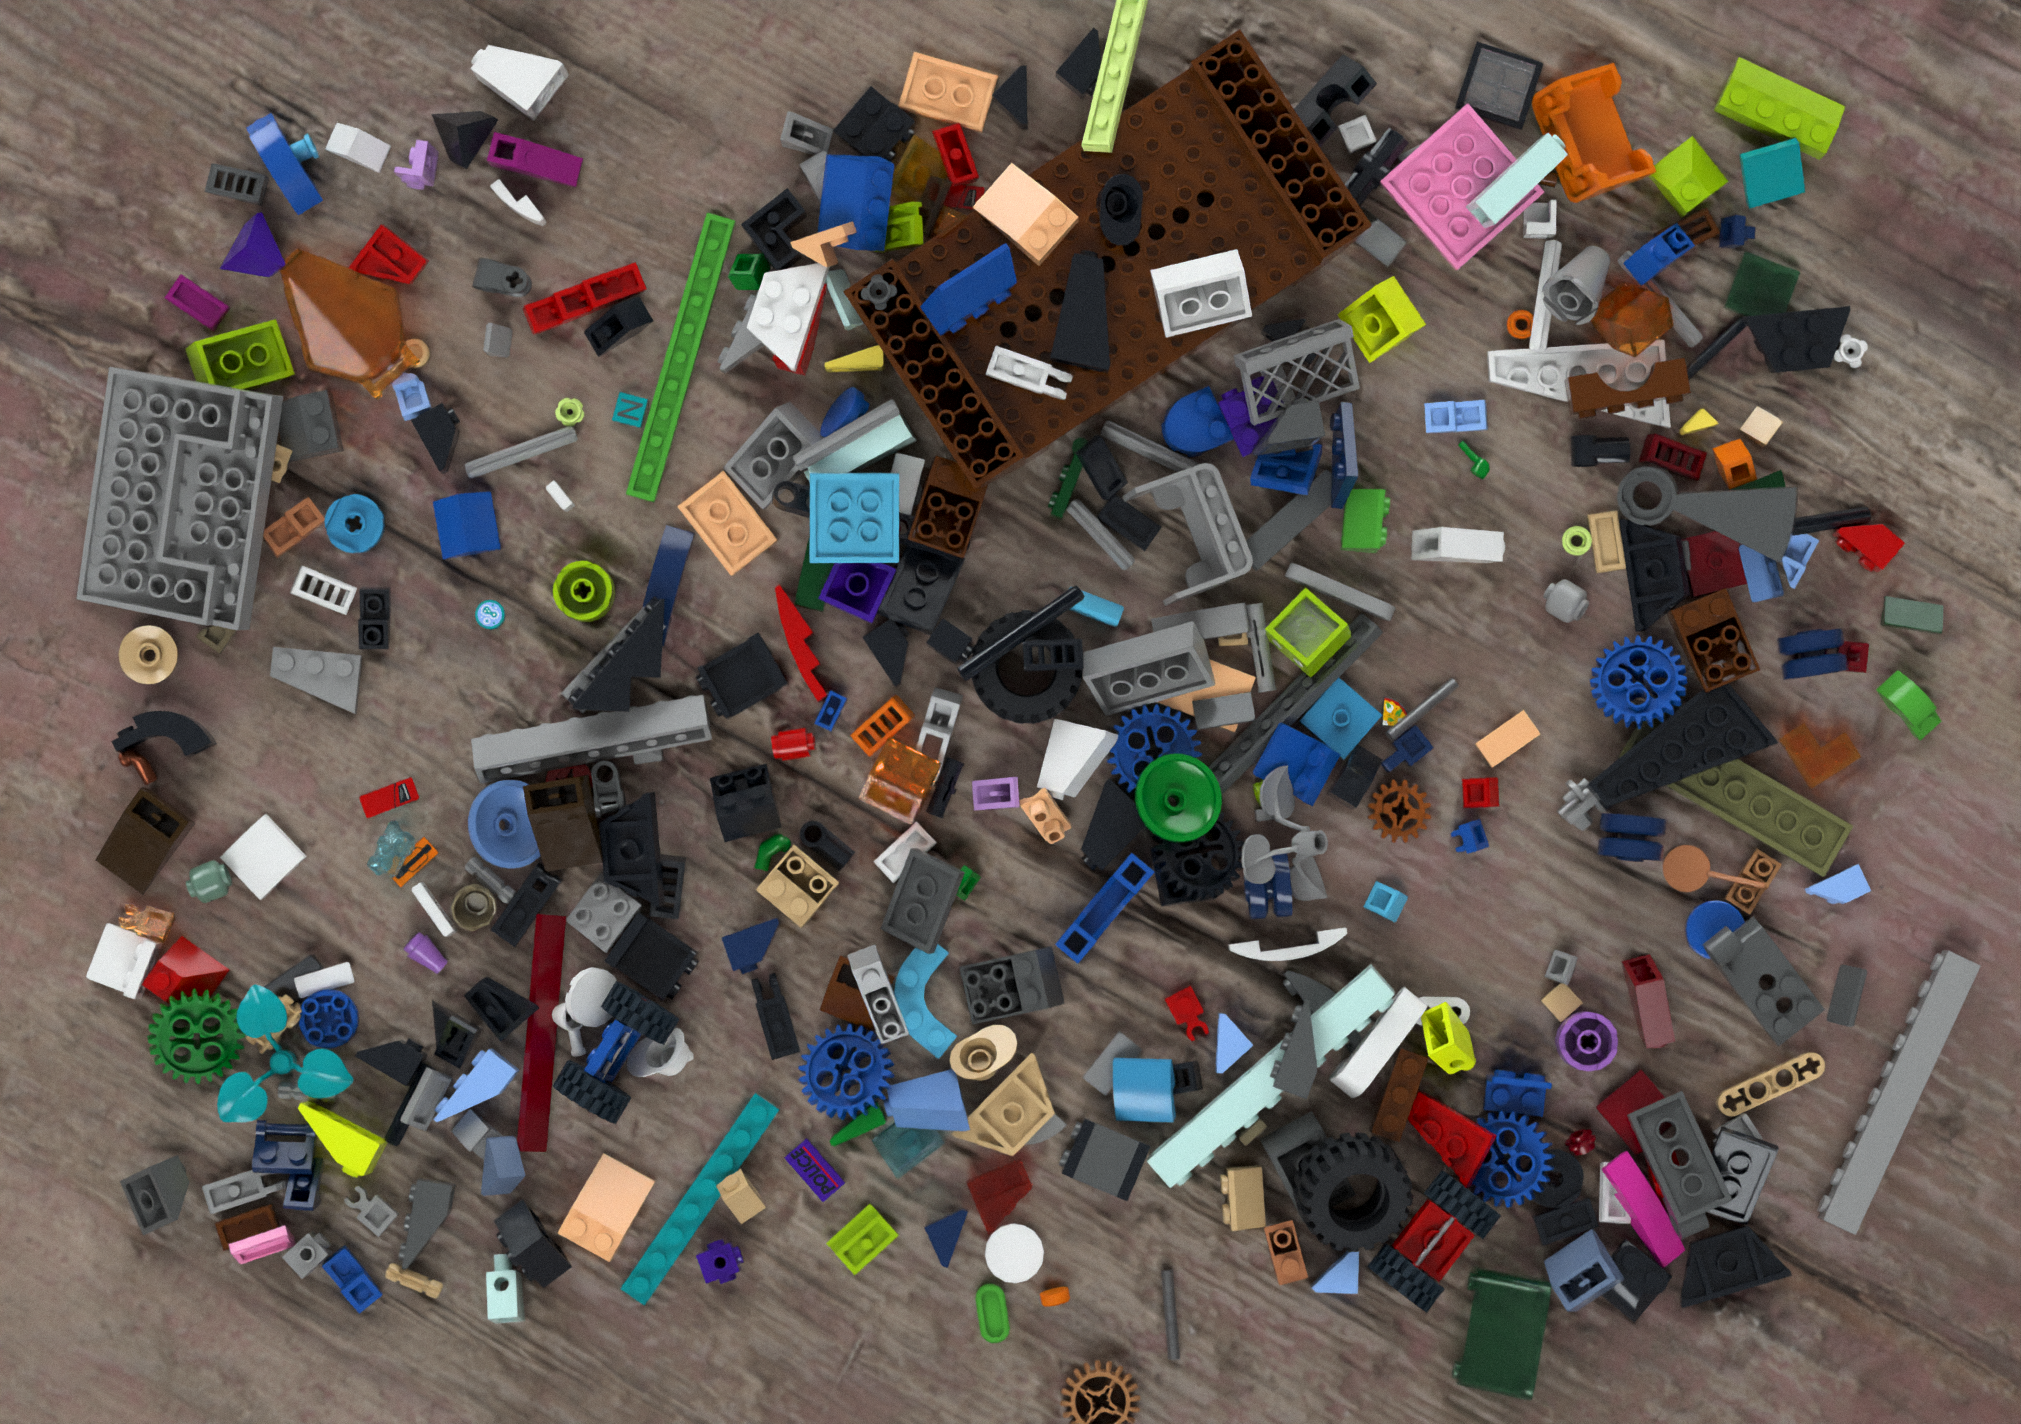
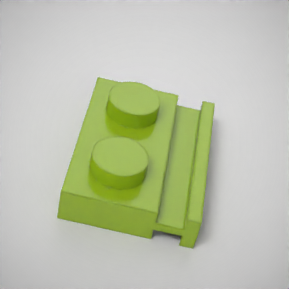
M913 201L889 206L884 251L874 252L885 253L923 245L922 216L919 215V207H922V202Z
M869 1203L826 1244L847 1268L856 1275L897 1238L899 1234Z

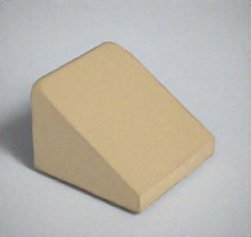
M1756 406L1739 430L1764 447L1783 421Z

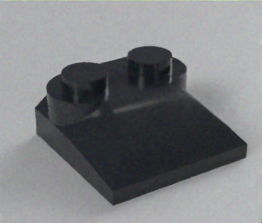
M1624 1239L1613 1252L1611 1258L1625 1280L1601 1296L1633 1322H1636L1658 1294L1666 1289L1672 1276L1632 1243Z

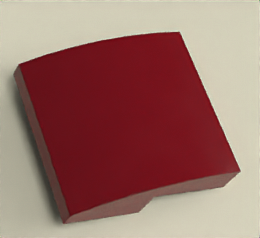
M1640 1070L1597 1105L1596 1109L1633 1154L1638 1156L1643 1150L1626 1115L1660 1101L1665 1097L1645 1073ZM1668 1122L1661 1123L1659 1126L1660 1135L1662 1136L1673 1125Z

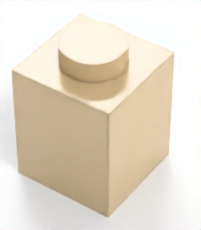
M741 1169L727 1176L716 1185L723 1201L741 1224L766 1208L758 1191Z

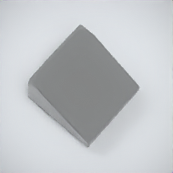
M488 323L486 325L483 351L489 356L509 357L512 329Z

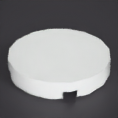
M593 967L580 971L569 984L571 988L569 993H566L565 998L566 1008L571 1018L588 1027L600 1026L611 1019L613 1016L603 1010L601 1005L617 981L615 976L604 969Z
M1016 1223L1003 1225L991 1234L986 1243L985 1258L987 1266L994 1276L1004 1282L1019 1283L1027 1281L1038 1272L1042 1265L1044 1250L1041 1239L1034 1230L1025 1225Z

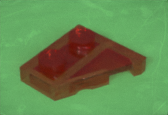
M1021 1158L966 1181L988 1235L996 1230V1226L1006 1215L1012 1212L1018 1201L1024 1198L1033 1188Z

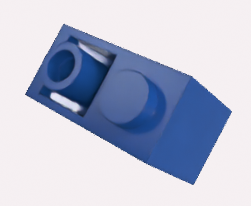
M1676 223L1643 245L1623 264L1640 286L1659 275L1695 245L1678 223Z

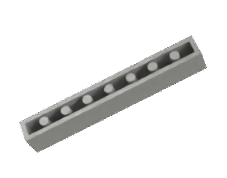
M690 695L683 699L659 701L652 705L629 707V712H601L584 718L575 717L563 722L543 723L536 727L513 729L509 732L495 735L486 734L479 738L471 739L474 769L480 784L712 740L704 695Z

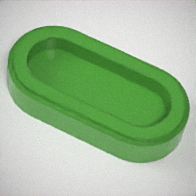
M984 1284L978 1289L975 1298L980 1332L986 1341L999 1343L1007 1338L1010 1330L1005 1294L1002 1288L996 1284Z

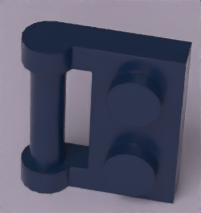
M257 1120L252 1160L253 1173L312 1175L317 1134L308 1122L307 1124L268 1123L267 1120ZM267 1135L306 1136V1142L266 1140Z

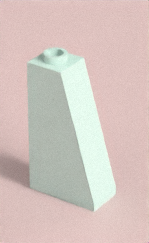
M1549 133L1543 135L1474 198L1466 208L1484 228L1495 225L1568 155L1564 150L1566 146L1563 141L1555 134L1553 136Z
M900 413L897 417L811 465L804 474L810 483V473H857L916 442L917 439L906 419Z

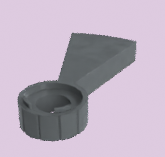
M1653 465L1641 466L1629 472L1620 482L1619 491L1617 492L1618 505L1623 515L1636 524L1655 525L1662 522L1675 510L1779 563L1783 560L1790 544L1798 507V486L1679 493L1673 476L1667 470ZM1651 481L1660 488L1662 499L1657 507L1646 509L1637 503L1635 490L1641 482Z

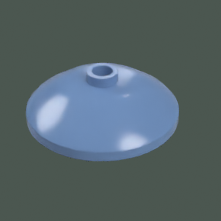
M502 780L490 784L477 795L469 811L468 831L471 842L483 859L497 867L507 869L520 868L529 865L541 856L527 815L523 786L529 784L522 781ZM501 820L505 822L504 830H501L499 827Z

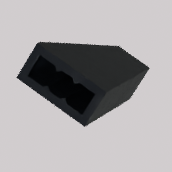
M1081 250L1080 254L1074 253L1050 361L1108 374L1110 357L1103 259L1098 258V254L1095 252Z

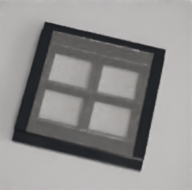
M1477 41L1455 109L1460 110L1468 103L1480 117L1522 130L1544 63Z

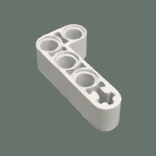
M1405 987L1393 998L1394 1002L1382 1012L1352 1054L1344 1059L1329 1077L1332 1083L1351 1098L1361 1095L1428 1006Z

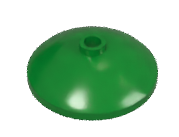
M1168 754L1157 758L1143 770L1136 784L1135 802L1143 823L1155 835L1172 842H1188L1206 834L1214 826L1221 811L1222 795L1215 775L1203 762L1185 754ZM1169 797L1175 799L1176 806H1171L1169 804Z

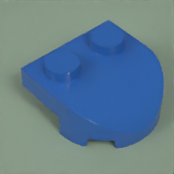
M1209 386L1184 396L1166 410L1164 422L1161 425L1162 434L1167 445L1173 451L1178 450L1188 455L1187 457L1201 456L1205 452L1234 439Z

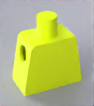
M1444 1002L1425 1011L1421 1016L1428 1056L1448 1074L1472 1069L1476 1059L1469 1031L1449 1004Z

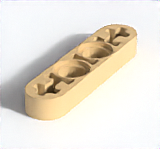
M1803 1053L1723 1090L1716 1098L1717 1109L1726 1116L1739 1115L1817 1079L1825 1070V1062L1817 1053ZM1807 1058L1812 1061L1817 1060L1818 1065L1814 1067L1815 1072L1812 1074L1811 1071L1805 1070L1799 1073L1803 1077V1079L1799 1080L1792 1064L1796 1063V1068H1801L1807 1064ZM1786 1069L1791 1073L1792 1080L1789 1085L1782 1087L1776 1082V1075L1780 1070ZM1754 1082H1760L1765 1087V1094L1759 1099L1752 1098L1749 1093V1087ZM1742 1088L1743 1095L1749 1101V1104L1745 1105L1744 1100H1741L1734 1104L1735 1109L1733 1111L1730 1108H1724L1725 1097L1727 1095L1731 1098L1741 1096L1738 1090Z

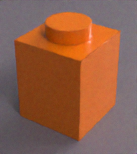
M1741 439L1712 448L1718 472L1729 490L1757 480L1752 456Z

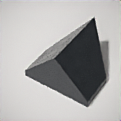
M482 111L431 114L449 160L465 169L469 167L498 121L495 117Z
M432 1000L436 1051L434 1055L460 1069L483 1028Z

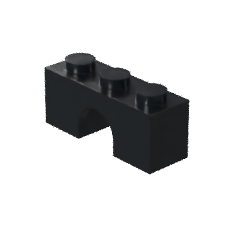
M1342 55L1298 103L1294 110L1318 146L1321 147L1338 128L1330 118L1333 109L1343 102H1352L1359 105L1377 83L1364 66Z

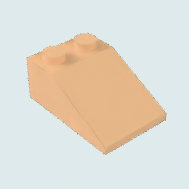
M1013 163L1008 166L972 207L1038 266L1042 264L1074 228L1079 218L1056 196Z
M603 1153L571 1207L558 1234L610 1262L617 1253L655 1181Z

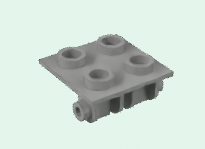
M600 873L568 916L566 922L607 953L610 948L614 947L613 944L620 934L624 933L623 930L626 926L630 925L629 922L634 915L640 912L639 909L642 904L633 897H630L619 887L616 888L605 883L604 875Z

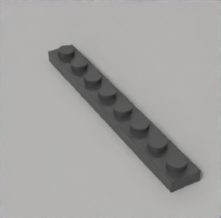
M1361 613L1349 625L1352 637L1311 678L1303 671L1266 708L1256 721L1208 767L1219 783L1221 795L1263 754L1278 724L1284 723L1291 726L1383 633L1374 622Z

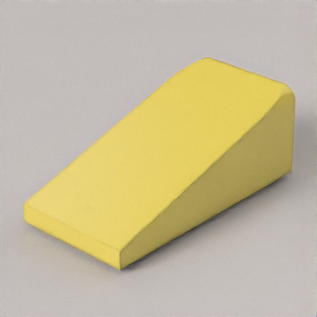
M879 345L825 363V370L827 372L883 371L885 369L884 352Z

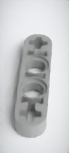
M1294 563L1289 564L1285 574L1286 578L1386 621H1391L1396 609L1391 604Z

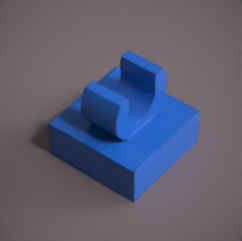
M1481 819L1459 825V829L1451 833V837L1460 835L1463 839L1464 844L1455 848L1456 852L1466 851L1469 854L1489 847Z

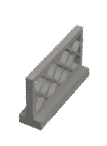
M1337 319L1233 355L1235 366L1240 369L1251 423L1257 425L1279 417L1282 411L1291 405V403L1285 405L1281 402L1289 387L1299 392L1295 400L1303 399L1307 396L1308 402L1319 401V403L1360 389L1350 338L1354 337L1352 326L1341 319ZM1342 343L1344 351L1338 362L1328 357L1333 346ZM1316 353L1320 356L1313 369L1310 371L1303 367L1302 364L1307 355ZM1326 359L1336 364L1327 380L1318 375ZM1289 362L1293 364V367L1286 379L1284 380L1276 376L1275 374L1280 365ZM1343 368L1348 371L1350 383L1337 386L1334 384V381ZM1299 369L1309 373L1301 389L1291 384ZM1262 371L1267 375L1259 389L1252 386L1250 375ZM1273 378L1283 383L1275 398L1265 393ZM1315 378L1325 382L1319 394L1312 396L1307 393ZM1262 396L1271 400L1272 403L1267 412L1258 415L1256 406Z

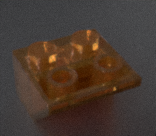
M1625 281L1600 300L1598 311L1590 320L1592 325L1614 350L1632 357L1638 356L1674 326L1668 297Z
M888 738L867 777L858 799L904 822L912 824L925 804L942 763L894 739Z

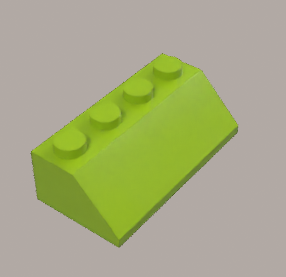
M1738 57L1714 111L1780 142L1796 138L1801 152L1820 160L1827 153L1837 132L1845 106Z

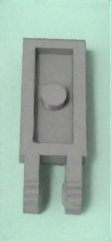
M250 1170L204 1185L202 1189L209 1212L214 1214L287 1188L288 1180H282L266 1187L263 1176L270 1173H253Z

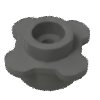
M876 274L872 276L867 288L862 289L861 296L864 300L871 301L877 310H884L890 297L896 295L897 289L894 285H889L884 281L881 275ZM881 290L882 294L877 295L876 291Z

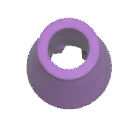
M418 932L404 947V950L408 953L407 957L429 968L436 974L448 962L427 934L424 936Z

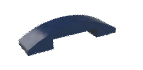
M667 525L659 545L643 607L646 606L654 596L658 599H665L663 624L666 627L663 629L662 646H665L672 620L671 615L695 535L694 532Z

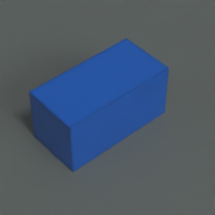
M830 690L814 724L832 732L847 702V698Z

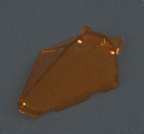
M300 248L296 249L284 260L286 265L280 270L285 286L283 289L295 329L300 337L304 360L309 370L362 384L378 400L383 396L382 392L412 365L415 367L421 362L406 344L399 294L395 288L377 280H371L356 271L321 256L313 255ZM403 354L404 357H403L400 361H398L390 370H388V371H387L381 378H379L375 383L372 382V380L378 378L382 373H384V372L387 370V368L390 367L391 365H393V364L400 358V356Z

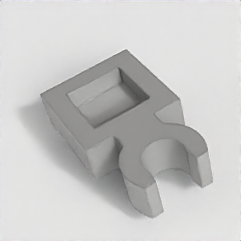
M357 1185L354 1189L360 1193V1200L354 1202L351 1198L346 1197L344 1201L351 1208H359L361 1213L356 1218L375 1235L380 1237L399 1213L379 1195H375L370 1200L366 1189Z

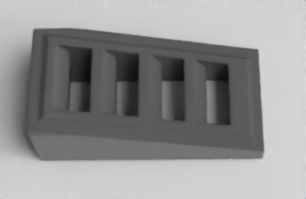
M212 163L204 192L262 206L269 177L256 172ZM218 172L224 173L220 189L214 187ZM229 175H233L234 179L231 190H226ZM240 177L245 178L242 192L238 193L237 188ZM251 180H254L255 185L252 195H248Z

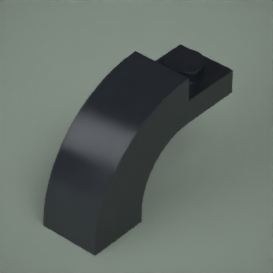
M150 711L132 717L137 728L134 729L133 726L127 727L117 733L119 738L111 741L116 752H125L126 748H133L151 738L166 736L174 740L187 757H192L217 744L210 732L199 722L188 716L169 711Z

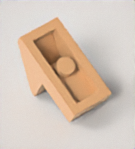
M852 221L790 243L793 249L825 267H830L838 264L833 247L849 242L847 236L857 231Z

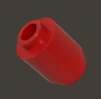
M807 728L780 731L778 735L771 736L772 751L775 759L782 758V761L811 757V750H816L813 732L808 733Z

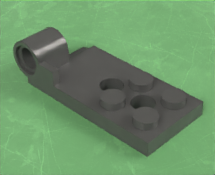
M1751 917L1734 932L1725 926L1702 944L1707 955L1777 1046L1783 1044L1825 1010L1754 917ZM1764 974H1771L1773 978V983L1768 989H1761L1759 986V979ZM1781 997H1788L1790 1000V1006L1785 1012H1778L1776 1008V1003Z
M1680 1091L1626 1115L1664 1196L1662 1199L1678 1237L1682 1240L1709 1228L1705 1212L1732 1201V1198L1683 1092ZM1663 1122L1672 1124L1675 1129V1134L1670 1139L1662 1137L1659 1133V1126ZM1679 1149L1686 1153L1687 1163L1684 1166H1677L1673 1163L1671 1156L1674 1150Z

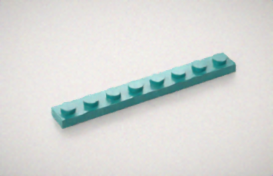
M755 1093L622 1285L620 1288L622 1291L644 1306L646 1305L721 1196L716 1185L727 1176L739 1170L779 1112V1108L759 1094Z

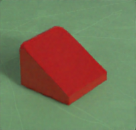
M1497 777L1462 779L1463 808L1499 807Z

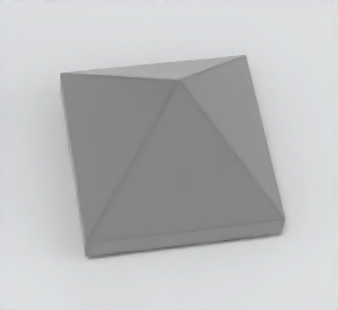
M1554 950L1545 977L1568 985L1575 971L1578 957Z

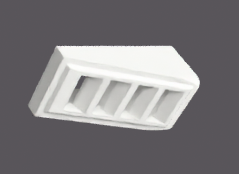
M300 566L290 593L347 615L357 588L305 566ZM308 575L312 579L307 592H304L301 589ZM318 580L324 581L318 597L312 595ZM329 585H334L335 587L329 601L324 600ZM342 588L346 592L340 606H338L335 602Z

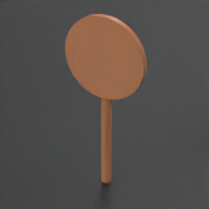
M1681 845L1672 849L1665 857L1663 863V874L1666 881L1671 887L1681 892H1692L1700 889L1709 877L1762 889L1766 886L1763 882L1711 871L1707 855L1701 849L1692 845Z

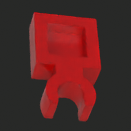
M1191 985L1164 999L1177 1025L1186 1022V1034L1191 1041L1195 1040L1192 1030L1196 1026L1202 1027L1205 1034L1209 1033L1206 1023L1197 1018V1015L1203 1013L1204 1010Z

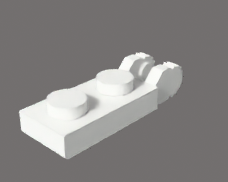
M995 346L986 375L1041 395L1044 393L1061 400H1065L1067 393L1059 388L1045 385L1048 375L1065 383H1070L1073 375L1052 368L1050 364Z

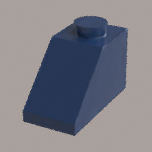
M779 918L721 938L733 971L740 969L741 974H745L758 969L757 963L764 960L780 926Z

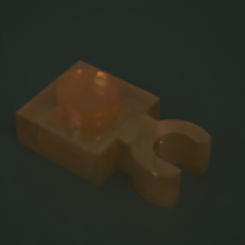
M125 904L124 906L125 912L132 915V917L118 918L119 925L122 928H135L137 936L161 943L165 942L176 920L175 914L151 906H146L144 912H141L132 904Z

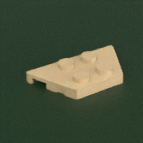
M1031 1052L967 1117L970 1130L954 1131L952 1135L956 1138L1014 1156L1055 1114L1036 1056Z

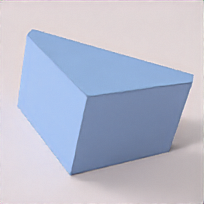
M1218 1013L1215 1072L1224 1073L1253 1044L1226 1014Z
M1346 1251L1310 1285L1311 1288L1318 1293L1358 1294L1359 1251Z

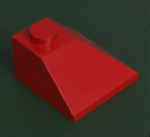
M181 936L158 960L141 985L169 1004L170 996L178 1001L181 1000V991H184L187 997H191L193 989H196L198 996L201 997L204 991L208 990L209 998H211L230 969L187 938Z

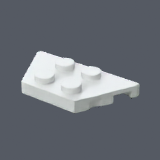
M820 263L764 273L747 325V330L756 339L760 340L768 350L780 358L791 371L795 372L830 268Z

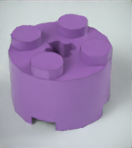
M1586 1011L1573 1013L1563 1020L1557 1029L1555 1037L1557 1052L1566 1064L1575 1069L1583 1071L1600 1070L1610 1064L1617 1054V1030L1611 1021L1601 1014ZM1583 1035H1592L1593 1039L1590 1041L1593 1045L1590 1048L1581 1046L1583 1042L1581 1037Z

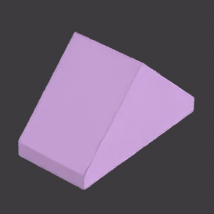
M1018 777L972 781L974 811L1020 807Z

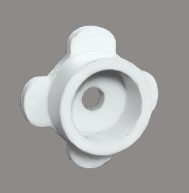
M1845 334L1840 338L1841 344L1835 352L1834 359L1837 362L1844 361L1848 363L1851 368H1857L1862 363L1861 357L1868 349L1867 343L1863 340L1859 341L1858 339L1851 338L1849 334ZM1848 349H1852L1853 353L1849 354Z

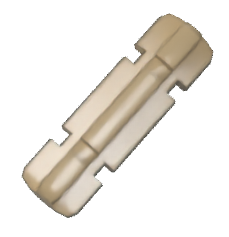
M391 1263L388 1266L385 1274L387 1279L394 1282L398 1280L401 1285L420 1293L424 1291L426 1295L433 1298L439 1297L443 1288L441 1282L436 1280L430 1281L428 1280L429 1277L409 1269L403 1270L402 1266Z

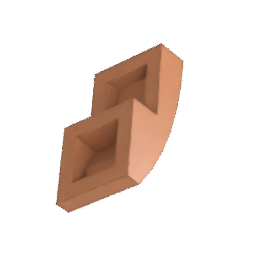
M307 497L285 512L282 518L265 528L263 540L278 558L324 523L325 518L312 500Z

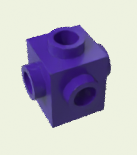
M723 1239L707 1244L708 1250L696 1255L706 1284L718 1279L720 1284L736 1279L735 1273L740 1272V1264L744 1263L739 1246L733 1247L732 1241L724 1243ZM717 1258H724L726 1265H720L717 1262Z

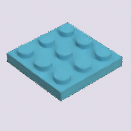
M810 473L809 562L899 563V473Z

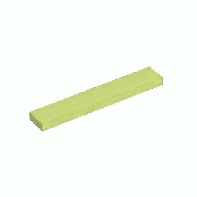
M1116 0L1081 146L1084 151L1112 153L1148 0Z

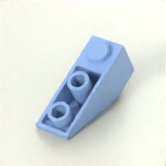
M488 1049L487 1052L481 1050L471 1063L474 1068L467 1076L463 1073L453 1085L456 1091L450 1099L444 1097L434 1111L438 1114L434 1120L436 1122L442 1121L501 1094L520 1070L494 1049Z

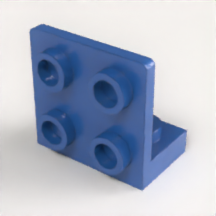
M1279 723L1254 768L1253 774L1264 780L1274 769L1288 766V775L1293 787V795L1304 803L1313 806L1341 754L1328 745L1284 723Z
M1495 1070L1494 1075H1486L1483 1110L1497 1112L1506 1110V1113L1517 1111L1518 1114L1543 1117L1546 1089L1552 1088V1083L1545 1081V1076L1524 1073V1078H1516L1515 1072Z

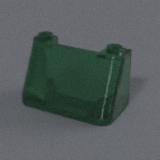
M1476 1266L1475 1273L1470 1272L1467 1283V1290L1472 1291L1473 1300L1464 1352L1460 1361H1454L1452 1378L1456 1379V1385L1531 1401L1535 1389L1547 1320L1551 1282L1544 1278Z

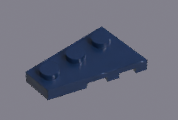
M1341 402L1336 413H1332L1330 418V430L1333 431L1331 508L1343 509L1358 478L1352 403Z

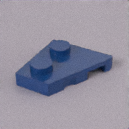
M1315 444L1312 445L1313 450L1298 453L1295 452V449H1291L1278 454L1258 455L1250 477L1251 486L1308 495L1323 452L1322 445Z

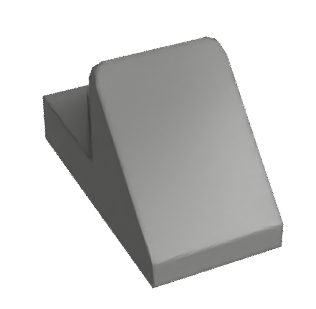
M471 1108L451 1130L469 1152H475L483 1160L486 1138L504 1137Z

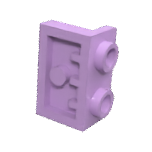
M416 140L415 148L412 147L409 154V165H412V169L395 167L394 173L401 178V182L407 183L409 188L423 190L425 185L434 186L439 152L428 141Z

